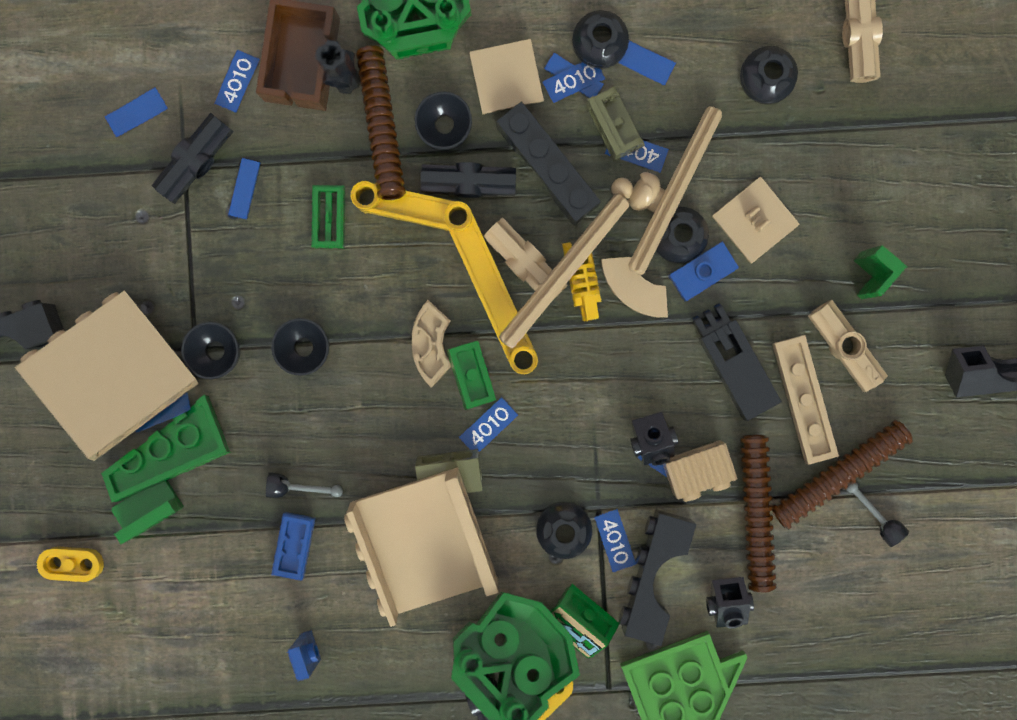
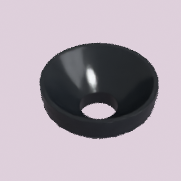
M604 10L593 11L582 17L577 23L572 37L573 50L578 59L595 69H605L616 65L624 57L629 44L628 29L623 20L616 14ZM596 27H607L611 32V38L603 43L596 41L593 37V30Z
M765 46L753 51L745 59L740 69V83L743 91L753 101L761 104H775L784 100L793 91L798 79V69L794 58L786 50L777 46ZM769 62L777 63L782 70L780 78H768L764 73L765 65Z
M444 91L430 94L419 104L415 113V128L419 137L424 143L434 149L451 150L456 148L467 139L471 131L472 115L468 105L460 96L451 92ZM443 116L450 117L454 122L453 129L446 134L438 132L435 128L436 121Z
M677 207L656 252L663 259L672 263H687L694 260L707 246L709 230L706 221L697 211L691 208ZM686 224L691 228L692 236L688 242H679L674 237V229L677 225Z
M297 318L285 322L277 329L272 339L271 350L275 362L282 370L292 375L304 376L316 372L324 365L329 355L330 344L326 332L320 325L308 319ZM301 338H308L313 344L311 354L305 357L300 356L296 351V343Z
M205 322L194 326L188 331L182 343L181 354L185 366L191 373L203 379H217L229 374L235 368L240 358L241 349L239 340L231 329L220 323ZM215 341L220 342L224 347V355L219 360H213L208 355V346Z
M558 502L550 505L541 513L536 525V535L539 544L549 555L559 559H570L582 554L587 549L592 538V524L588 514L578 505L570 502ZM563 524L572 526L575 531L573 539L569 542H561L556 537L557 528Z

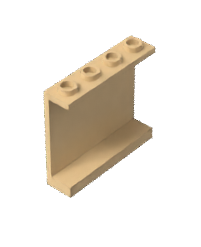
M125 290L120 294L115 292L102 301L103 306L93 313L88 311L75 320L76 325L66 332L61 330L53 334L48 339L49 344L39 351L34 349L26 353L20 359L21 363L15 367L80 450L92 461L98 459L199 384Z
M458 467L350 502L347 513L344 516L345 524L348 531L355 534L358 542L355 544L358 558L360 561L365 560L368 568L366 572L368 584L371 589H376L379 597L377 599L379 612L382 617H387L390 627L396 625L399 613L483 587L486 596L498 593V577Z

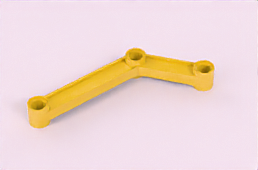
M368 181L356 183L351 190V200L360 211L450 232L510 366L519 374L531 373L537 366L538 358L527 332L514 348L508 347L499 338L500 334L518 312L469 206L463 202H455L406 191V194L399 199L383 200L377 196L379 189L376 188V184ZM366 190L373 191V201L368 205L360 204L359 197L361 193ZM456 210H463L467 214V220L462 225H454L450 222V216ZM520 351H527L532 356V364L527 369H520L515 365L514 358Z

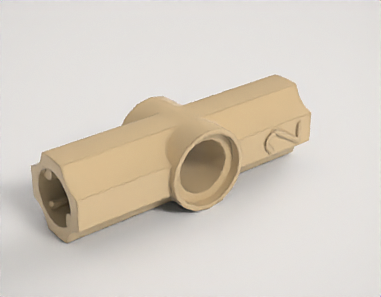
M845 0L846 19L842 29V40L844 47L848 48L850 82L865 83L880 78L878 45L882 40L883 25L879 16L876 17L875 0Z
M504 218L496 222L483 236L493 249L506 260L505 264L521 281H526L534 291L539 288L552 272V269L545 263L546 259L528 240L525 241ZM565 285L561 289L557 296L567 287V285Z
M833 300L820 305L808 315L809 319L828 343L831 354L842 362L863 392H867L884 382L888 375L867 348L865 338L860 333L855 332ZM846 338H849L853 343V349L849 354H846L842 349V343Z

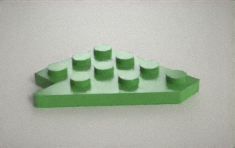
M708 631L620 664L641 720H720L746 663L747 656L744 651H740L719 659Z

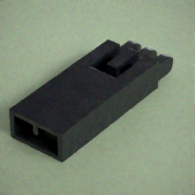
M718 303L713 306L718 315L717 319L707 309L703 312V315L708 324L704 325L698 315L693 317L692 321L701 335V338L698 339L738 412L743 420L749 421L782 401L737 320L730 321L724 308ZM720 340L724 351L733 348L737 355L725 361L715 342Z

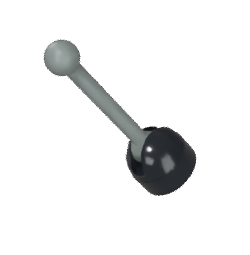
M269 472L267 477L266 497L269 498L282 497L289 490L329 493L333 497H340L343 493L340 485L321 487L290 484L285 475Z
M857 482L847 484L848 488L846 490L854 493L881 523L880 535L889 547L897 545L909 534V530L898 520H886L860 492Z

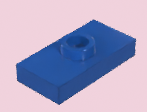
M722 241L668 276L684 302L737 270L739 266Z
M289 512L283 513L271 575L300 581L304 579L316 518Z
M312 630L301 633L288 650V655L298 681L309 678L321 660Z

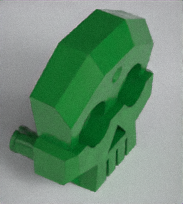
M362 0L357 6L361 31L364 37L382 45L396 60L451 49L458 30L471 16L469 0ZM415 14H417L422 19L412 21Z
M500 592L476 624L469 622L452 638L454 661L450 678L488 720H538L549 708L548 699L580 676L572 635L543 603ZM499 633H502L505 637L502 645H496L494 642L495 636ZM535 669L537 677L529 681L527 673L529 670ZM499 672L497 688L484 674Z

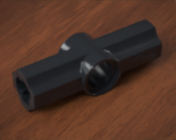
M326 40L324 45L317 47L316 60L324 71L323 83L325 85L336 87L339 93L351 94L354 89L359 88L360 76L354 67V52L342 49L338 41Z
M209 113L190 138L187 137L176 145L171 154V162L151 186L163 197L176 204L193 181L202 178L210 170L214 163V155L234 131L212 113Z
M459 162L455 166L422 164L421 192L454 194V196L463 198H480L482 195L515 196L516 168L483 167V164L474 162Z

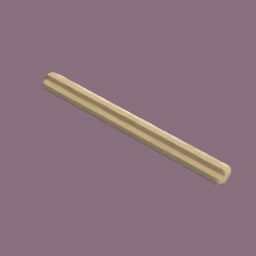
M712 106L706 108L628 264L630 271L639 275L645 273L722 118V111Z
M617 193L610 199L499 336L505 345L510 348H514L623 215L629 207L628 200Z

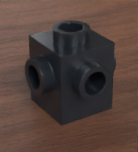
M662 412L632 420L634 438L630 439L635 457L641 456L644 466L651 463L654 466L662 465L668 462L671 457H674V445L678 444L677 435L673 426H667Z
M744 577L712 580L711 595L706 597V607L708 615L714 616L716 628L727 627L733 629L748 624L749 613L754 611V602L751 592H747Z

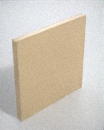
M531 39L469 52L482 115L514 108L521 101L524 105L544 102Z
M761 176L712 215L713 219L750 264L800 225Z

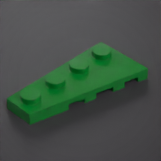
M204 394L196 400V404L190 407L191 410L174 417L173 421L160 431L157 430L148 437L149 440L137 449H132L101 473L111 502L122 501L230 453L208 395Z

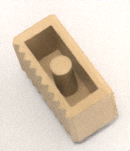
M721 440L675 455L663 464L673 495L677 499H683L684 502L701 497L700 492L707 489H713V491L727 489L731 486V481L737 480L726 443Z

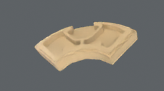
M632 257L601 259L604 278L610 290L622 303L633 311L646 316L668 317L666 286L654 285L645 280L641 275L630 271L628 264Z
M427 300L414 322L412 352L419 373L432 388L451 368L450 360L446 356L443 345L445 331L451 320Z

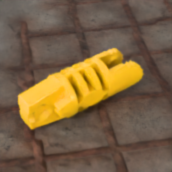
M570 242L562 244L564 256L572 247ZM592 253L569 280L574 307H580L583 321L599 318L597 302H601V296Z

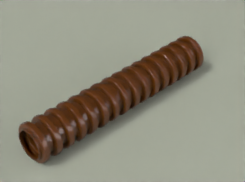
M367 45L357 50L356 57L358 59V68L360 69V84L363 87L361 89L364 96L363 103L366 105L364 110L365 114H367V130L370 133L368 137L369 141L372 142L370 144V149L373 151L371 156L372 160L375 161L373 168L376 170L374 173L375 179H377L376 188L379 189L377 196L383 200H396L404 196L406 190L402 187L404 185V179L401 177L403 171L399 168L401 166L400 152L397 149L399 147L398 141L395 140L397 133L394 131L396 128L395 122H393L394 114L391 112L393 107L390 103L391 95L389 94L390 88L387 84L388 76H386L387 69L385 67V58L383 57L384 50L376 45Z
M892 421L891 427L885 426L883 432L878 431L875 433V438L869 437L867 439L868 443L862 442L859 444V449H852L851 455L845 454L843 456L844 460L838 459L835 461V466L829 465L827 472L821 471L818 478L815 476L811 478V483L805 482L803 484L804 488L798 487L795 489L796 493L794 495L792 493L788 494L787 500L781 499L779 501L780 505L774 504L772 513L779 523L789 530L792 528L791 524L793 522L796 524L800 522V517H808L807 513L809 511L813 513L816 511V506L822 507L824 505L823 501L832 500L833 494L837 496L840 494V489L846 490L848 488L847 484H854L857 477L862 479L865 472H872L873 466L879 467L880 461L886 462L889 459V455H896L897 449L903 450L905 448L904 444L910 445L913 439L909 430L900 421Z
M746 435L740 438V442L744 443V447L741 448V452L744 453L741 462L745 463V466L742 467V472H745L742 481L746 482V486H743V491L746 492L743 500L747 502V505L744 506V511H747L744 520L748 521V524L745 525V530L748 531L745 539L749 541V544L746 545V550L749 551L746 559L750 561L747 564V569L750 570L747 578L751 580V583L748 584V589L754 592H771L777 588V584L773 582L776 579V574L773 573L776 565L772 563V560L775 559V554L772 553L775 545L771 544V541L774 540V535L771 534L774 526L770 524V521L773 520V515L770 514L773 506L769 505V501L772 500V496L769 495L772 486L768 485V481H771V476L768 475L771 467L767 466V462L770 461V457L767 456L770 447L766 446L769 437L766 435Z

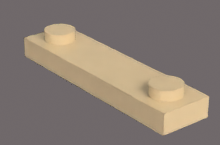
M801 335L772 343L805 464L810 465L838 457L837 447L806 336Z

